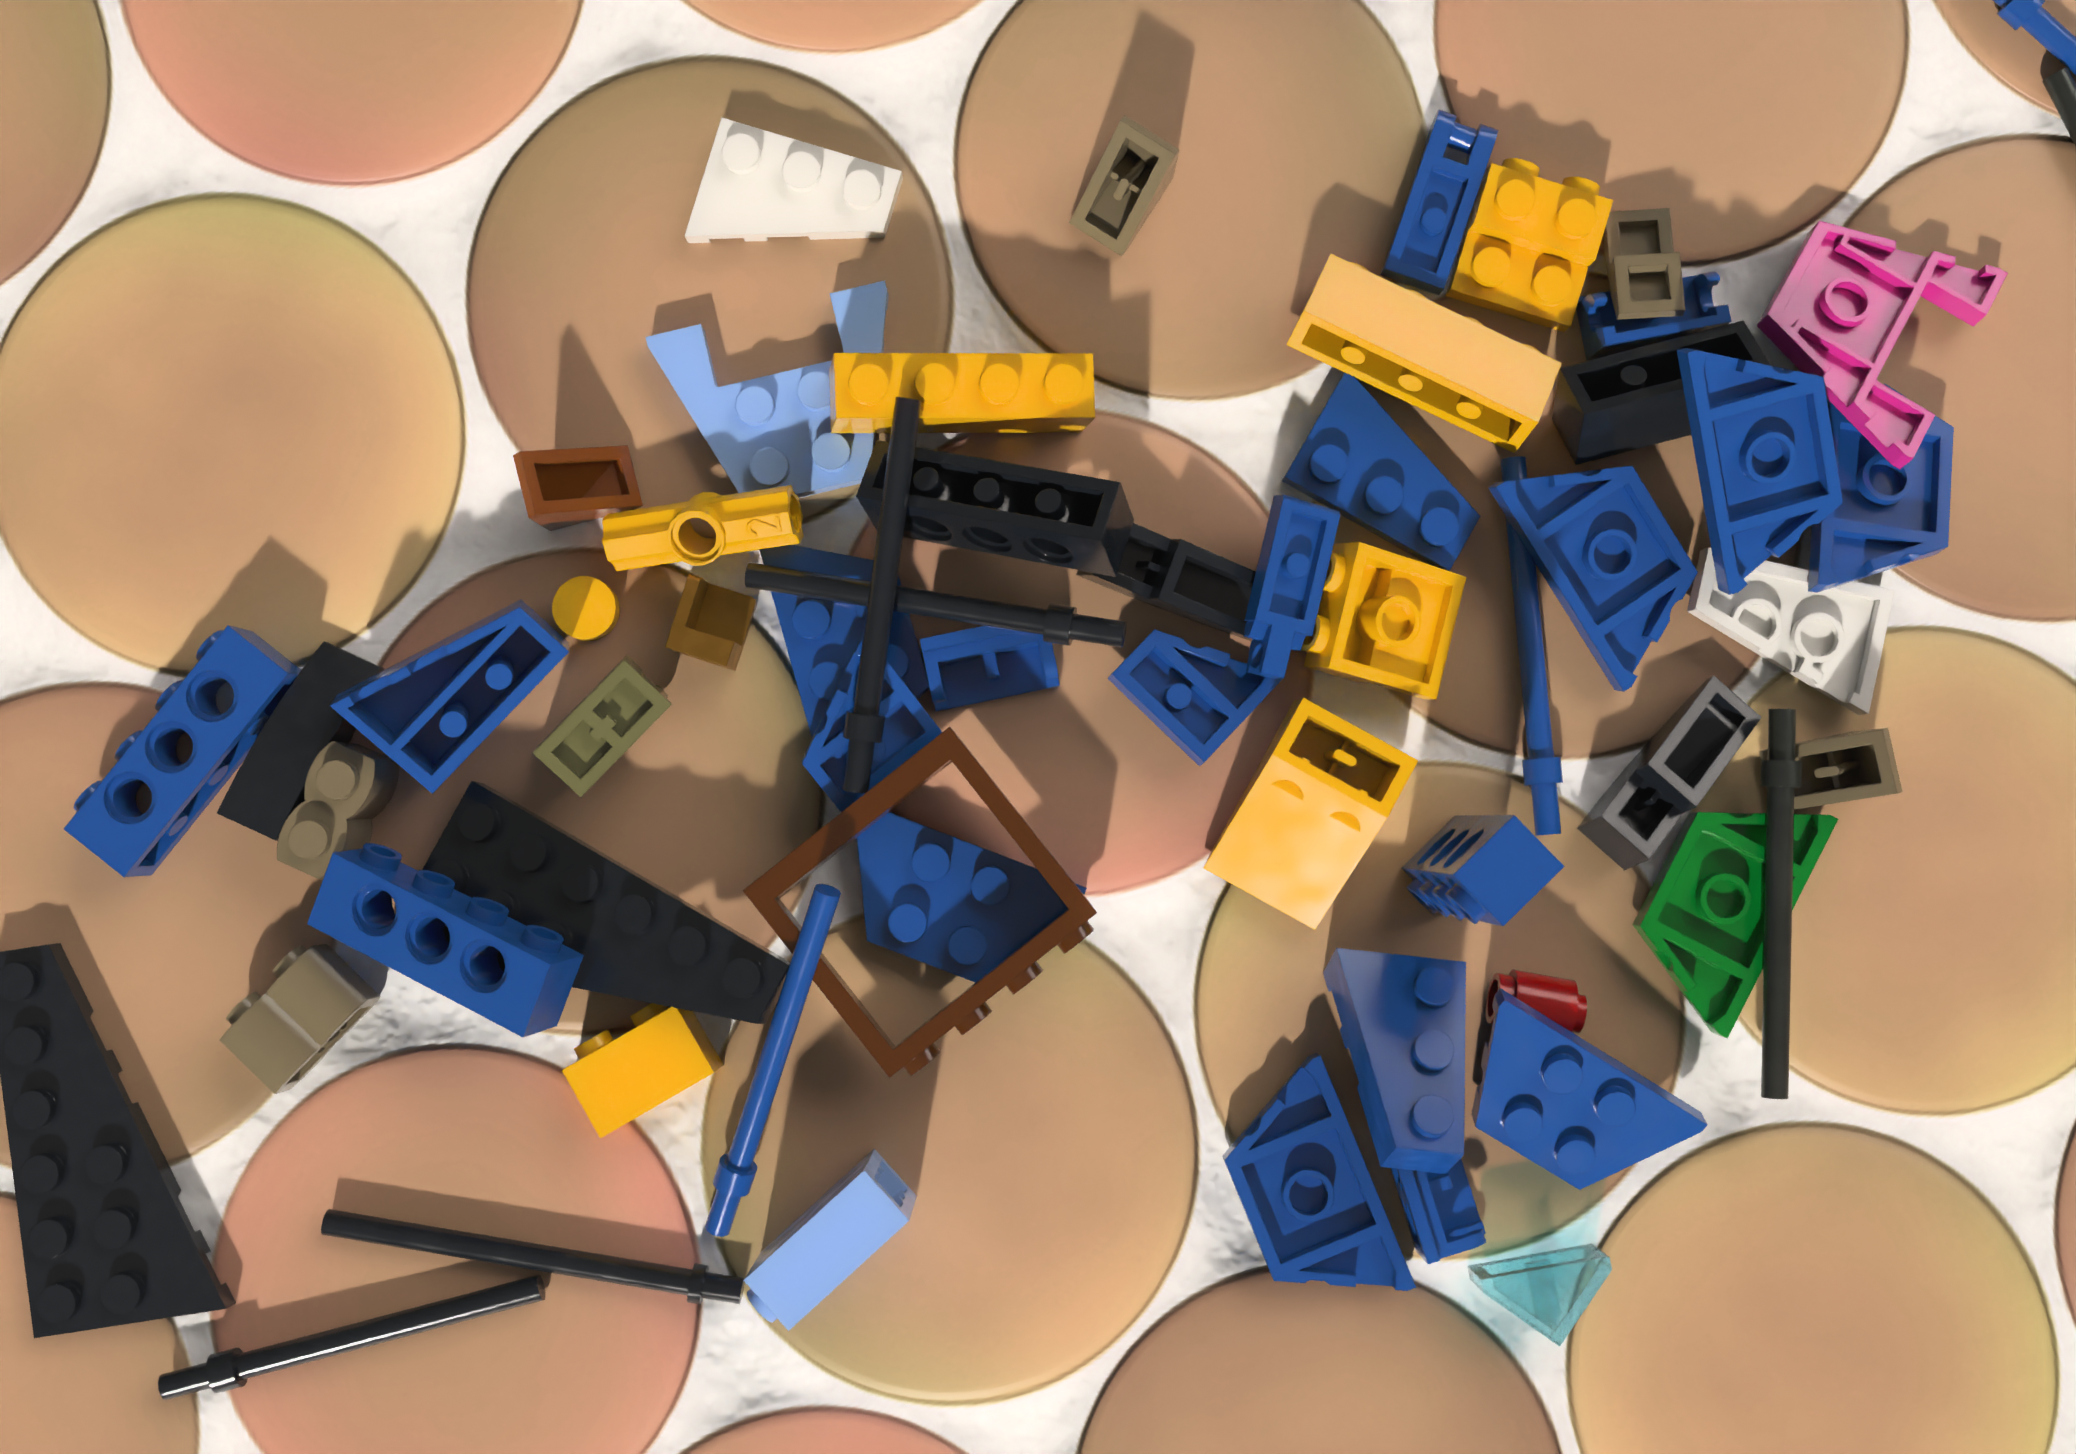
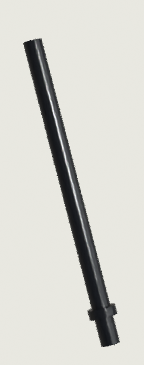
M332 1209L326 1211L321 1226V1233L326 1236L687 1295L688 1303L700 1305L703 1298L740 1304L745 1285L744 1278L708 1272L709 1266L695 1263L693 1269Z

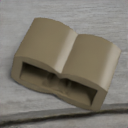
M332 741L325 746L316 756L308 771L304 790L305 801L292 811L281 829L277 843V860L317 879H323L333 852L361 849L364 844L370 843L372 819L380 814L391 800L398 782L399 765L391 758L360 744Z
M327 944L313 945L308 950L303 945H300L290 951L273 969L272 973L278 979L271 985L268 991L263 996H260L257 992L251 993L238 1003L226 1018L231 1026L221 1037L220 1041L274 1094L290 1090L323 1059L335 1043L348 1033L381 997Z

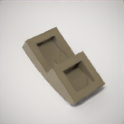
M1670 208L1610 212L1603 234V246L1609 288L1617 320L1683 316L1685 300L1680 252H1674Z

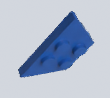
M1684 348L1677 350L1718 590L1731 595L1738 593L1748 585L1744 578L1771 555L1778 558L1799 541L1801 534L1807 527L1819 524L1843 503L1824 377Z
M1827 399L1843 503L1819 524L1812 525L1808 592L1818 593L1936 555L1948 547L1953 426L1935 415L1914 458L1904 467L1898 469L1891 465Z
M1622 466L1494 483L1488 489L1614 690L1625 692L1632 687L1638 677L1633 672L1651 642H1658L1670 622L1672 607L1677 601L1683 599L1698 573L1633 466Z
M796 545L759 549L763 564L871 581L873 560ZM898 573L897 585L902 586ZM771 591L810 733L813 737L858 641L863 637L867 607ZM893 611L886 660L916 699H919L930 687L912 619L909 613Z
M891 812L887 813L857 837L867 941L967 980L977 982L1068 909L1037 868ZM1076 884L1082 893L1085 894L1087 888Z
M1500 988L1494 995L1492 1007L1495 1016L1490 1042H1485L1481 1061L1483 1078L1480 1085L1476 1087L1471 1113L1475 1127L1581 1190L1701 1133L1708 1125L1699 1110L1560 1026Z
M1314 1053L1303 1061L1222 1155L1269 1272L1274 1281L1306 1283L1309 1280L1325 1281L1329 1285L1356 1287V1284L1393 1286L1395 1290L1401 1291L1416 1288L1321 1055Z

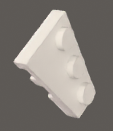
M721 117L686 229L685 238L688 243H711V239L743 238L745 242L768 241V237L808 236L810 240L885 238L903 181L902 171Z
M1708 547L1700 550L1696 568L1698 573L1694 578L1687 612L1857 715L1869 714L1895 590L1852 581L1818 593L1808 592L1809 570L1765 560L1744 578L1748 585L1738 593L1728 595L1718 590L1711 548Z

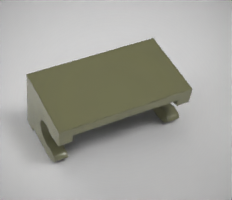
M628 655L553 729L533 752L537 758L580 797L672 705L667 699L668 695L659 685L653 684Z

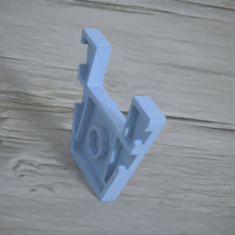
M885 280L830 293L843 352L884 353V329L889 297ZM701 324L645 337L648 348L738 493L792 485L795 494L802 498L861 484L875 446L876 433H831L829 388L831 361L718 387L705 330Z

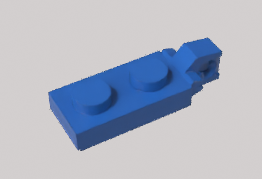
M1284 494L1273 497L1245 616L1247 623L1245 624L1244 637L1252 639L1246 672L1267 678L1283 679L1291 650L1300 651L1305 637L1313 636L1340 520V511Z

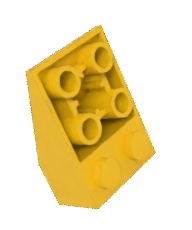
M1304 697L1294 701L1203 868L1315 930L1388 818L1418 760Z

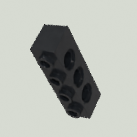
M879 440L875 443L856 495L876 530H878L889 442ZM915 447L903 537L1116 577L1134 522L1121 482Z

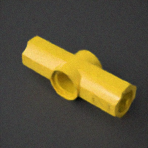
M792 485L724 496L715 492H702L694 495L686 502L607 514L602 520V543L607 561L613 564L616 571L681 561L690 565L703 566L713 562L720 555L800 543L804 537L802 528L803 514L799 497L793 491ZM691 518H701L713 526L716 538H704L698 535L691 525Z

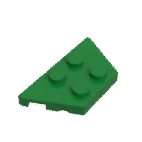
M1689 812L1632 925L1712 1033L1728 1039L1764 967L1767 813ZM1794 814L1792 910L1838 821L1832 815Z

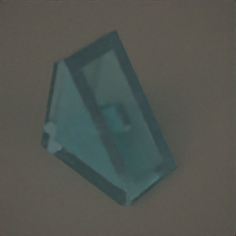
M1592 1243L1467 1266L1469 1279L1485 1295L1559 1347L1612 1271L1610 1257Z

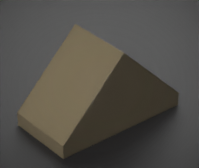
M1124 116L1120 120L1069 223L1122 256L1174 177L1179 149L1127 116Z
M1888 728L1852 731L1795 743V761H1802L1801 787H1794V810L1903 792ZM1768 749L1759 751L1761 760H1768Z

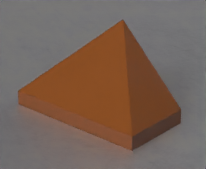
M628 445L519 451L513 455L528 518L549 531L600 519L610 513L635 510L643 506Z

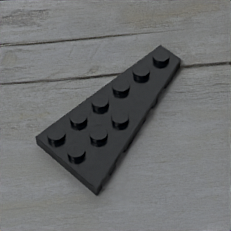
M473 780L422 869L434 871L451 878L455 882L454 889L471 898H487L504 905L509 910L508 917L526 926L538 925L559 933L564 938L563 945L584 955L572 985L573 988L739 1021L765 1024L778 1002L790 962L484 783ZM445 924V936L450 943V933ZM498 951V963L504 972V958L500 951Z
M61 943L0 952V1078L34 1338L227 1309L235 1304L236 1301L227 1283L221 1285L206 1255L211 1250L201 1230L195 1232L178 1198L181 1189L139 1103L132 1104L118 1075L123 1070L113 1050H106L90 1018L94 1011Z

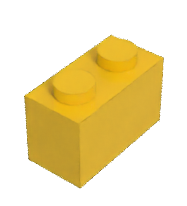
M651 1003L630 1016L636 1028L615 1040L607 1029L574 1048L579 1060L563 1069L562 1072L600 1138L713 1074L724 1065L693 1011Z

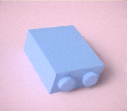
M873 1149L761 1251L743 1280L751 1288L747 1291L749 1301L763 1318L771 1323L778 1319L789 1331L910 1220L917 1195L882 1156Z

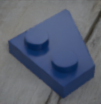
M1155 629L1108 677L1112 684L1198 766L1202 765L1282 679L1267 678L1246 672L1247 664L1231 659V654L1207 646L1197 648L1187 644L1183 638Z
M863 637L858 641L801 760L803 766L840 812L844 811L865 794L842 790L849 739L843 737L846 711H853ZM887 660L879 714L885 716L882 742L875 743L869 790L942 733L941 729Z

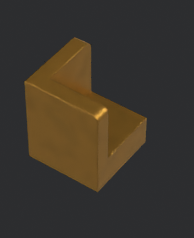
M689 574L665 647L674 652L736 671L757 607L756 599L710 584L701 577Z

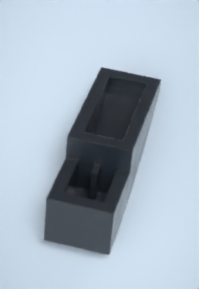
M1133 523L1116 577L1081 570L1077 571L1076 575L1189 620L1252 641L1251 638L1244 637L1245 624L1247 623L1245 616L1256 571L1185 540L1170 539Z
M324 641L298 674L259 733L229 787L217 814L278 841L281 829L288 816L298 805L305 801V782L308 771L316 756L332 741L350 743L356 730L353 725L330 707V704L337 694L378 674L385 668Z
M1714 675L1708 678L1627 765L1577 829L1623 870L1649 860L1682 814L1698 806L1762 717Z

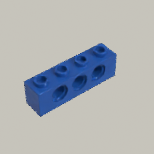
M227 625L224 630H219L209 636L198 649L196 654L198 663L186 678L173 683L161 694L155 705V709L158 712L144 730L133 733L119 746L114 757L117 763L102 781H97L86 788L74 804L76 814L64 827V830L123 877L151 876L245 760L276 706L301 672L300 668L253 631ZM228 682L233 689L234 700L231 707L222 714L216 705V694L219 688ZM187 732L193 742V751L190 758L182 764L176 755V744L181 735ZM146 783L152 793V802L149 809L143 814L137 807L136 793L139 787Z
M1455 815L1402 869L1413 880L1406 888L1430 913L1435 914L1438 911L1446 918L1449 915H1453L1460 921L1463 918H1467L1474 924L1481 921L1504 926L1565 866L1515 815Z
M366 843L361 849L332 853L307 922L308 925L521 1037L557 1026L584 956L563 945L564 938L559 933L538 925L526 926L508 917L509 910L504 905L487 898H471L455 890V882L451 878L434 871L416 870L402 863V855L387 846ZM392 898L396 905V914L392 907ZM445 924L450 933V943L445 936ZM498 951H500L504 958V972L498 963Z

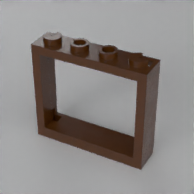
M948 727L743 890L793 954L802 926L780 898L953 762L1068 907L1065 912L896 1046L824 954L821 953L813 981L889 1078L903 1067L910 1076L918 1072L941 1052L934 1042L954 1026L961 1035H964L992 1012L986 1003L988 999L1005 986H1007L1012 994L1017 993L1043 971L1037 960L1056 945L1064 954L1094 931L1088 920L1097 913L1096 909L951 727Z

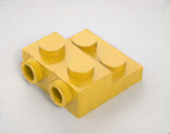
M1508 158L1503 160L1502 166L1491 163L1484 173L1473 204L1445 296L1565 332L1571 327L1588 267L1596 260L1613 200L1599 196L1600 186L1586 178L1566 177L1563 179L1562 184L1538 177L1540 168L1527 160Z
M1362 542L1335 543L1313 636H1306L1301 648L1307 652L1304 667L1355 682L1372 683L1422 699L1437 700L1466 577Z

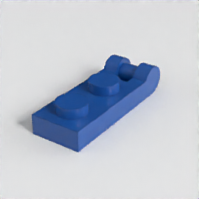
M1440 109L1437 111L1429 130L1420 162L1380 273L1381 276L1436 295H1440L1445 288L1498 134L1497 129L1483 124H1479L1478 128L1474 129L1455 122L1457 115ZM1446 147L1466 153L1465 164L1443 157Z

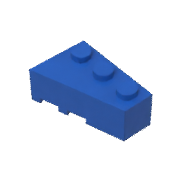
M520 599L337 694L330 707L433 794L569 653V642Z
M1336 948L1323 975L1328 992L1332 991L1342 1024L1340 1032L1345 1049L1349 1048L1359 1081L1357 1090L1380 1167L1446 1174L1464 1156L1466 962Z

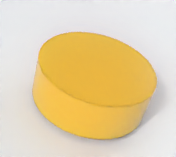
M578 576L569 579L559 587L553 599L552 613L556 624L564 633L579 640L594 641L605 637L614 629L620 615V604L616 593L609 585L594 577Z

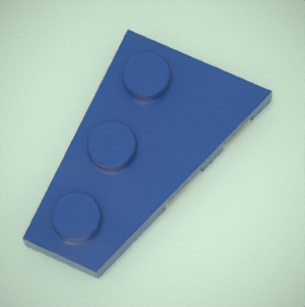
M1343 373L1282 479L1284 483L1326 507L1340 511L1342 516L1426 564L1450 571L1481 517L1355 377L1347 373Z

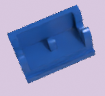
M1713 271L1682 278L1685 300L1683 316L1617 320L1610 291L1580 296L1576 311L1586 361L1729 324L1732 321L1728 304L1714 306L1712 300V287L1718 285L1720 281L1719 274Z
M980 626L919 639L936 712L1060 686L1052 643L1044 642L1043 635Z
M1462 1159L1446 1174L1390 1168L1415 1251L1427 1264L1438 1262L1441 1258L1458 1254L1486 1243L1484 1236L1486 1232L1477 1211Z

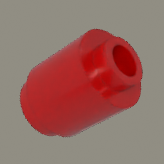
M1512 969L1508 975L1501 973L1493 975L1486 1001L1487 1023L1493 1024L1495 1016L1492 1007L1494 995L1501 988L1570 1032L1580 1033L1582 1031L1587 1015V999L1585 995L1578 994L1576 981Z

